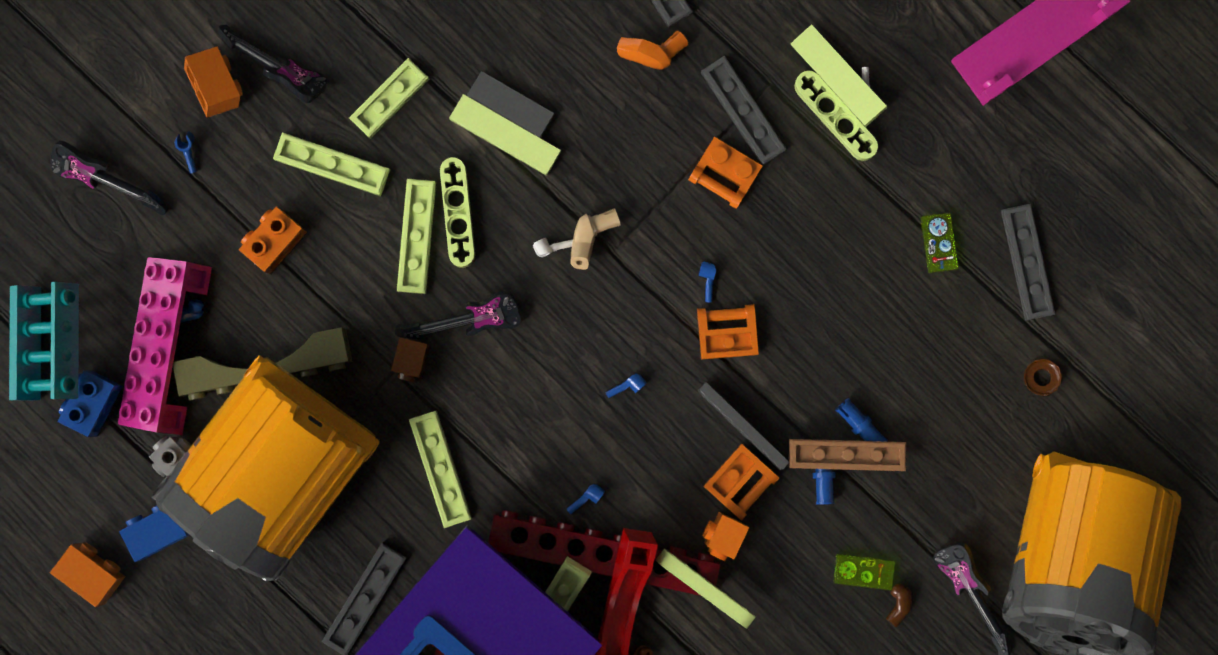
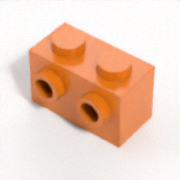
M218 46L185 57L184 70L207 118L239 107L240 96L243 95L241 86L237 79H232L229 72L231 71L230 62L226 55H221Z
M275 207L273 210L269 209L263 214L259 227L255 231H249L241 241L243 245L239 248L240 252L268 274H271L307 233L305 229L278 207Z
M718 512L714 522L709 520L702 535L706 539L704 543L709 547L708 552L723 561H726L727 557L735 559L749 527L734 518Z
M83 542V544H71L50 574L94 607L105 605L126 576L119 572L121 568L116 563L108 559L104 561L96 555L98 551L92 545Z

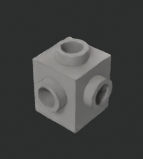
M163 437L153 446L155 451L149 456L154 462L152 467L162 477L169 476L191 447V444L183 437L180 439L178 437Z

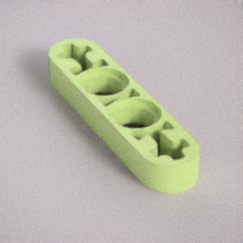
M813 71L800 73L794 85L799 97L853 157L860 161L871 159L878 149L875 137L818 74ZM802 79L806 81L812 79L814 81L812 88L816 93L820 89L824 91L818 95L814 102L810 99L814 96L811 89H802ZM823 98L831 99L834 103V110L830 113L821 111L819 101ZM842 119L850 120L853 124L852 132L849 134L841 133L838 129V122ZM858 130L862 133L857 137L861 143L869 142L871 145L868 148L869 154L866 151L862 153L858 151L860 144L856 139L852 144L848 141Z
M451 157L443 161L440 166L448 254L450 261L455 266L466 268L475 260L467 170L460 159ZM451 164H455L458 169H461V172L456 173V180L458 184L463 182V186L454 185L447 188V183L452 184L451 175L446 173V170L451 168ZM455 191H459L464 195L463 203L457 207L450 205L448 201L449 195ZM457 219H462L467 223L466 231L460 235L453 233L451 229L452 223ZM469 237V242H463V247L466 252H470V256L465 257V262H460L459 258L454 257L455 253H459V244L457 242L452 244V239L463 240Z
M663 549L655 560L746 629L756 618L750 611L666 549Z

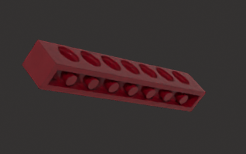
M502 510L501 514L496 513L494 515L488 543L498 552L561 566L568 556L594 573L607 576L613 575L622 535L614 534L613 539L602 537L603 531L586 528L585 533L574 530L575 525L558 522L556 527L547 525V519L530 516L529 520L518 518L519 513ZM515 527H523L527 530L528 538L526 541L517 542L513 538L512 532ZM544 533L553 534L556 538V545L552 548L543 547L540 542L541 535ZM573 539H579L584 543L585 549L580 554H573L568 549V543ZM601 545L609 546L613 551L612 557L608 560L599 559L596 555L597 548ZM670 546V553L685 564L695 565L697 573L716 586L721 564L714 561L715 556L698 552V557L686 555V549ZM657 547L655 559H656V558L660 555V553L663 551L662 549H658V547ZM652 568V572L646 582L649 585L701 596L668 570L659 573Z

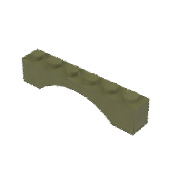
M341 327L313 333L304 345L276 364L291 375L300 373L301 378L318 375L317 369L328 367L329 372L346 369L345 364L353 362L347 330ZM202 356L173 362L178 395L188 396L189 401L206 398L205 392L216 390L217 395L233 392V387L240 383L247 369L222 365L208 357Z

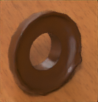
M1039 359L1027 366L1023 378L1029 391L1035 395L1049 396L1060 386L1062 375L1059 366L1050 360ZM1038 370H1045L1050 374L1051 380L1048 385L1039 386L1035 383L1034 374Z

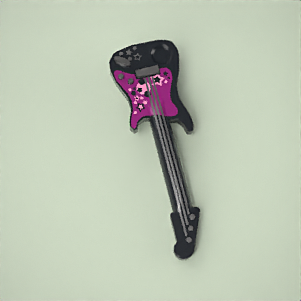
M227 25L219 26V36L231 49L236 48L266 66L263 70L264 76L281 82L303 102L311 103L312 100L321 95L326 89L328 81L323 75L304 69L289 58L285 65L244 41L242 36L230 30V27Z
M58 141L53 146L50 163L52 171L57 176L81 181L91 189H95L98 186L96 182L98 181L141 201L142 205L155 210L159 215H165L169 210L168 205L151 190H142L101 171H106L110 165L108 163L83 155L65 141Z
M500 291L484 301L467 302L465 309L470 310L471 313L420 324V322L408 325L398 324L395 327V335L403 338L423 339L424 335L472 324L466 330V335L472 336L488 328H515L520 325L521 315L513 294L508 291Z
M957 542L938 550L933 559L935 565L951 580L956 595L960 596L963 589L967 591L993 635L991 639L998 649V655H1011L1008 631L1002 630L979 591L980 589L985 595H988L991 592V588L978 574L969 546L963 542Z

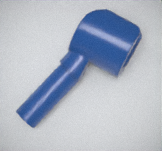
M188 132L186 134L188 143H184L181 140L180 134H178L174 142L175 147L183 152L189 172H197L191 151V146L195 140L194 135Z
M702 262L698 276L707 278L705 302H712L713 280L716 268L708 262Z
M634 374L621 385L606 391V395L610 398L626 390L628 387L636 393L646 385V381L641 375Z
M597 484L590 485L581 498L567 508V511L572 514L585 504L588 499L596 504L605 491Z

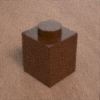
M399 337L391 371L398 372V379L414 382L415 377L423 378L431 345Z

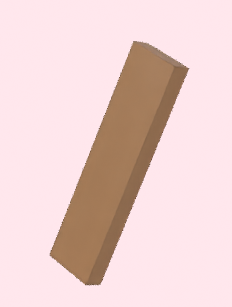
M789 439V468L906 471V442Z

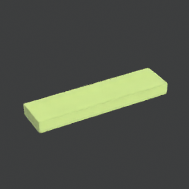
M812 24L791 43V46L865 127L887 109L882 100Z
M464 94L449 117L454 123L546 176L561 153L560 149Z
M283 132L273 157L275 161L381 196L390 172L389 168Z
M407 179L397 292L426 294L436 190L435 181Z
M433 411L409 419L444 528L471 520L472 516L438 412Z

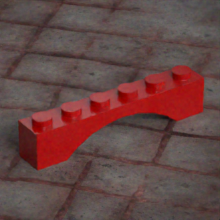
M623 528L598 636L602 646L595 655H628L638 603L647 579L652 572L658 547L652 532Z

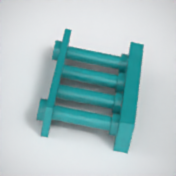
M51 282V293L42 294L41 287L10 286L9 400H41V391H51V399H78L79 284ZM51 304V322H41V305ZM51 333V350L41 351V334ZM41 362H51V379L41 380Z

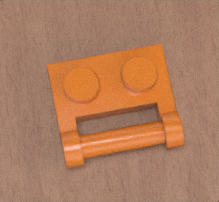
M714 137L688 180L694 184H701L729 201V205L737 209L761 170L762 165ZM708 167L738 185L740 188L737 193L704 174L705 168Z
M754 304L745 305V308L710 311H706V308L697 309L701 360L759 355ZM746 319L747 327L708 330L707 322Z
M740 444L703 487L742 521L747 515L745 512L771 483L775 484L780 478L743 444ZM758 470L763 476L736 505L731 499Z

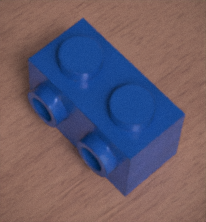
M84 370L82 374H78V399H66L59 409L60 417L57 422L87 437H97L123 386L94 371Z
M157 506L151 509L153 514L143 518L142 514L126 522L128 527L119 531L134 562L144 560L190 535L167 514L160 511Z

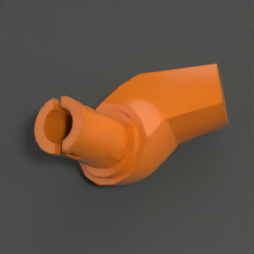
M679 31L674 32L661 45L644 39L621 37L617 46V52L624 59L660 70L671 65V58L688 45V40Z

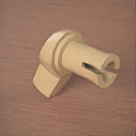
M615 208L592 217L585 214L579 218L571 249V265L574 268L582 270L588 268L597 233L621 226Z

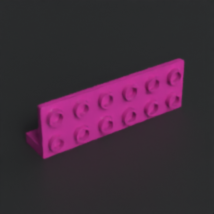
M1035 0L958 54L951 62L984 106L1117 13L1130 0Z
M147 258L122 403L119 411V425L157 433L183 435L187 407L166 404L185 293L191 292L207 295L212 267L185 261Z

